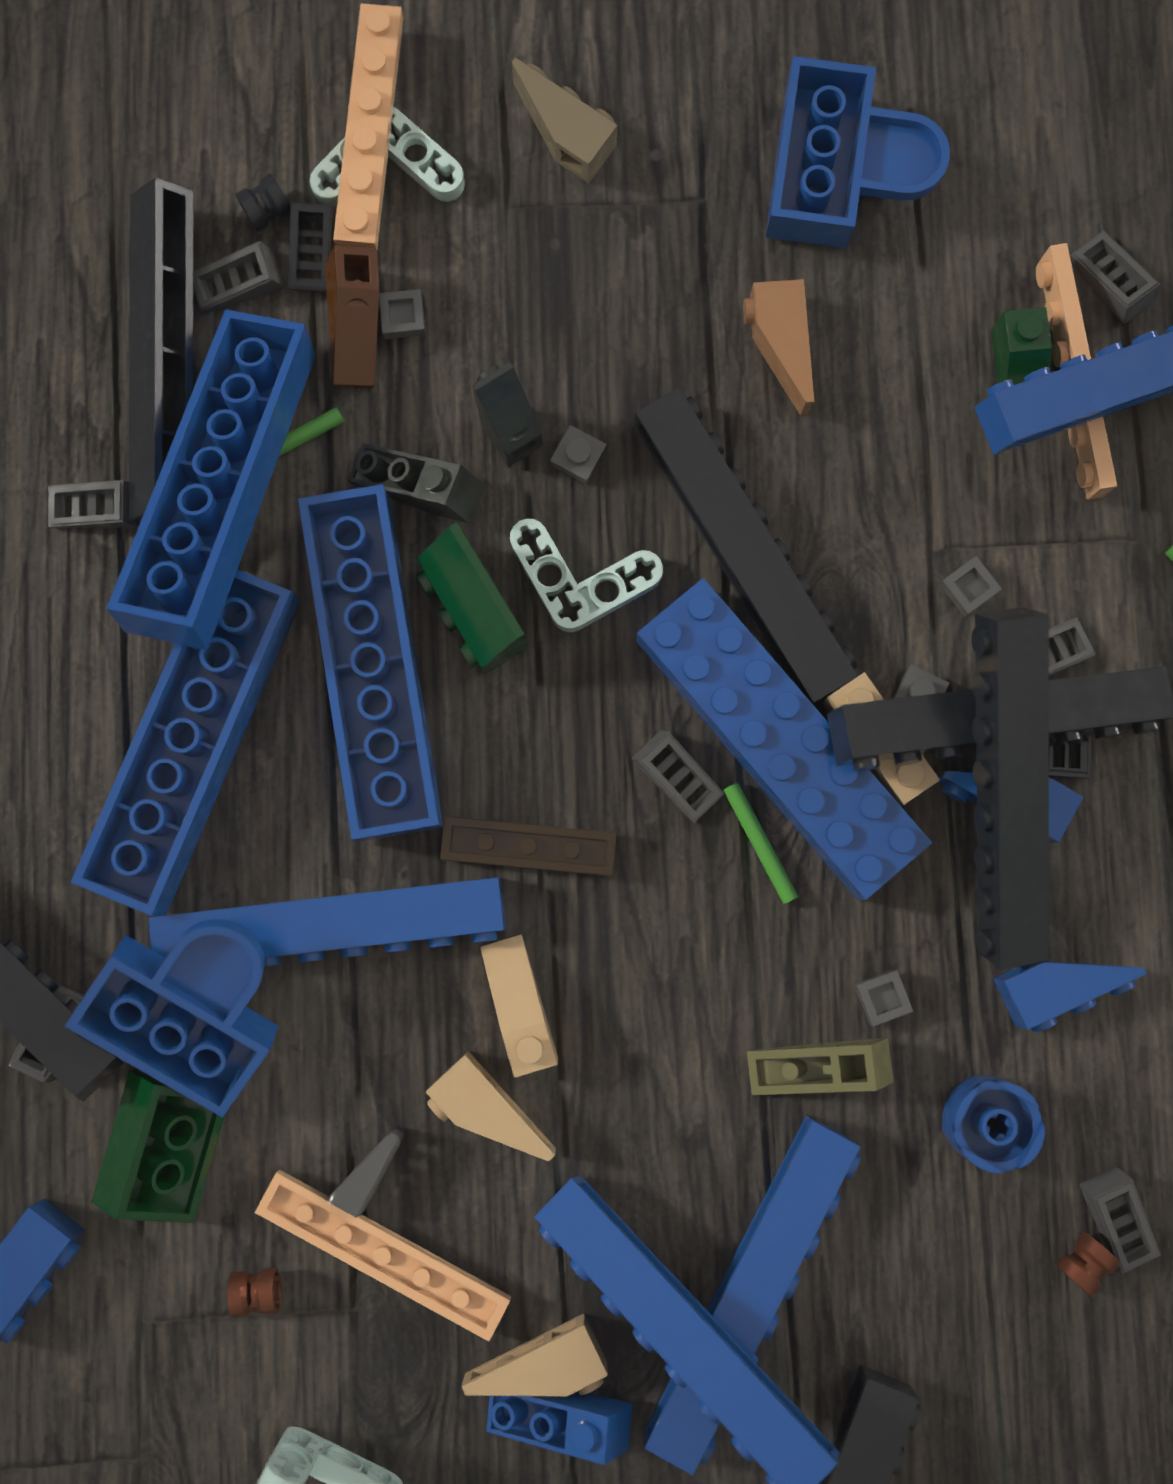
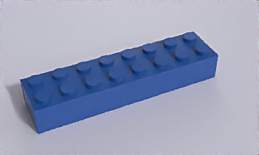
M225 309L106 608L124 632L208 650L316 357L306 324Z
M384 484L298 498L351 840L362 842L443 828L444 824L390 496Z
M237 569L208 650L174 643L70 883L151 916L167 915L300 605V599L292 591Z
M704 578L637 632V644L857 900H867L932 844L931 840L870 770L854 771L852 764L836 766L828 721Z

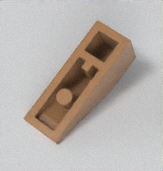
M804 279L754 282L750 298H744L743 300L744 323L751 324L752 339L799 415H809L814 404Z

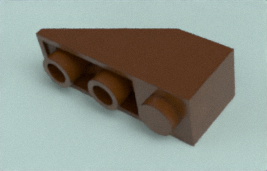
M334 245L325 262L332 386L373 388L375 386L379 305L377 248Z

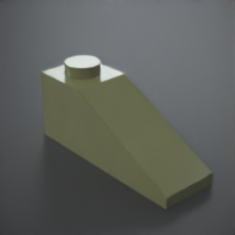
M888 1038L844 1040L747 1051L752 1095L878 1091L894 1083Z

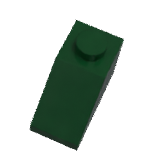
M1047 308L1004 311L991 329L998 383L1012 379L1013 384L1016 385L1025 382L1023 378L1028 374L1044 367L1050 368L1052 344Z

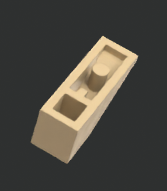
M522 934L481 946L480 949L514 1078L557 1065V1052Z
M469 1051L426 1091L431 1098L427 1102L428 1106L442 1121L445 1122L449 1118L458 1127L548 1162L555 1156L556 1147Z
M583 1313L466 1372L462 1389L465 1395L569 1396L577 1391L580 1395H584L594 1391L603 1384L602 1378L608 1376V1364Z

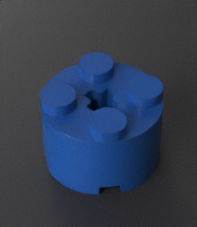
M989 1075L970 1076L953 1089L945 1102L942 1117L943 1133L957 1153L985 1171L1005 1173L1016 1168H1022L1033 1161L1043 1145L1045 1127L1036 1100L1025 1089L1011 1082ZM990 1117L999 1122L995 1130L987 1125Z

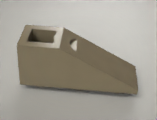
M515 57L512 61L514 86L557 163L587 183H590L617 146V124L604 110L599 108L594 110L582 102L577 93L569 87H559L547 79L545 73L536 65H526Z

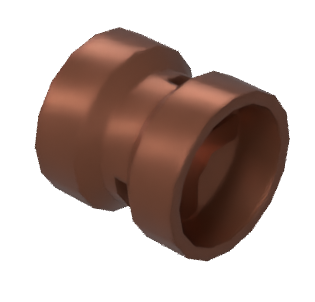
M1083 1231L1075 1241V1250L1070 1255H1063L1056 1263V1266L1088 1295L1093 1297L1101 1288L1100 1280L1105 1274L1113 1273L1121 1262L1092 1236Z
M277 1267L263 1268L259 1274H249L246 1270L232 1271L230 1273L227 1298L229 1313L233 1319L244 1318L251 1312L260 1311L263 1315H275L280 1312L282 1284Z

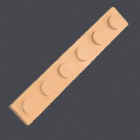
M362 3L360 5L333 237L335 245L378 248L404 17L402 7Z
M1067 243L1051 245L1036 266V280L1039 288L1044 289L1046 299L1044 307L1047 308L1049 328H1052L1054 338L1052 359L1054 365L1058 368L1064 362L1079 355L1085 354L1087 360H1090L1091 356ZM1103 417L1068 429L1070 444L1073 448H1076L1079 460L1076 471L1079 486L1085 489L1087 500L1103 498L1117 487Z
M282 1170L276 1172L255 1211L256 1214L481 1338L490 1341L510 1302V1295L361 1214V1216L356 1218L328 1202L329 1196Z

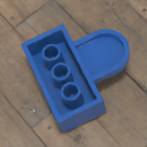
M793 56L786 84L765 237L847 249L855 229L859 195L909 201L926 196L938 186L950 160V147L945 133L938 124L924 115L871 107L876 67Z
M224 919L205 920L188 928L178 939L166 958L125 935L65 1025V1027L222 1118L269 1053L278 1029L277 1024L246 1007L258 989L264 974L265 957L263 949L257 938L248 929L238 923Z

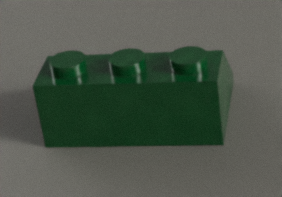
M456 522L448 527L416 559L422 569L421 572L416 574V577L428 597L434 593L439 597L444 607L437 610L449 632L456 629L460 632L466 643L459 646L470 667L474 668L480 665L484 674H487L527 650L528 645L524 632Z
M129 1071L91 1202L115 1220L194 1223L224 1116L223 1118L144 1072Z

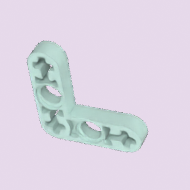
M393 107L392 124L395 134L400 139L396 143L395 136L390 133L388 157L438 200L448 202L458 198L464 191L465 186L461 165L403 113ZM345 137L315 167L310 176V184L314 196L323 205H333L335 207L338 203L341 177L338 165H342ZM417 144L425 147L427 154L420 161L413 162L404 156L407 148ZM434 163L437 171L443 176L448 177L452 173L454 183L450 185L448 182H443L439 185L438 175L432 169ZM328 180L332 183L336 180L338 188L333 190L327 187L324 190L322 182Z
M523 519L517 522L510 532L511 546L554 624L565 632L578 631L653 590L662 578L663 565L660 558L650 551L641 550L577 584L541 522L535 519ZM526 530L531 535L537 533L540 535L536 538V542L542 555L547 550L551 552L549 555L539 557L532 565H529L527 562L535 559L532 550L527 544L522 546L518 544L522 541L521 533ZM642 562L644 566L652 564L654 568L651 571V580L646 581L643 576H639L630 581V587L634 590L627 592L625 582L618 572L623 570L625 578L636 572V563ZM545 565H554L561 570L562 578L554 586H545L537 578L539 570ZM605 580L614 582L619 588L618 597L609 603L600 601L595 595L596 586ZM567 586H570L572 591L565 592V597L572 607L579 604L581 607L577 611L578 620L574 622L569 617L563 619L559 617L563 612V606L558 596L552 602L548 599L549 596L560 594Z
M295 1426L286 1429L257 1483L305 1484L310 1475L326 1484H403L401 1479L389 1470L306 1429Z

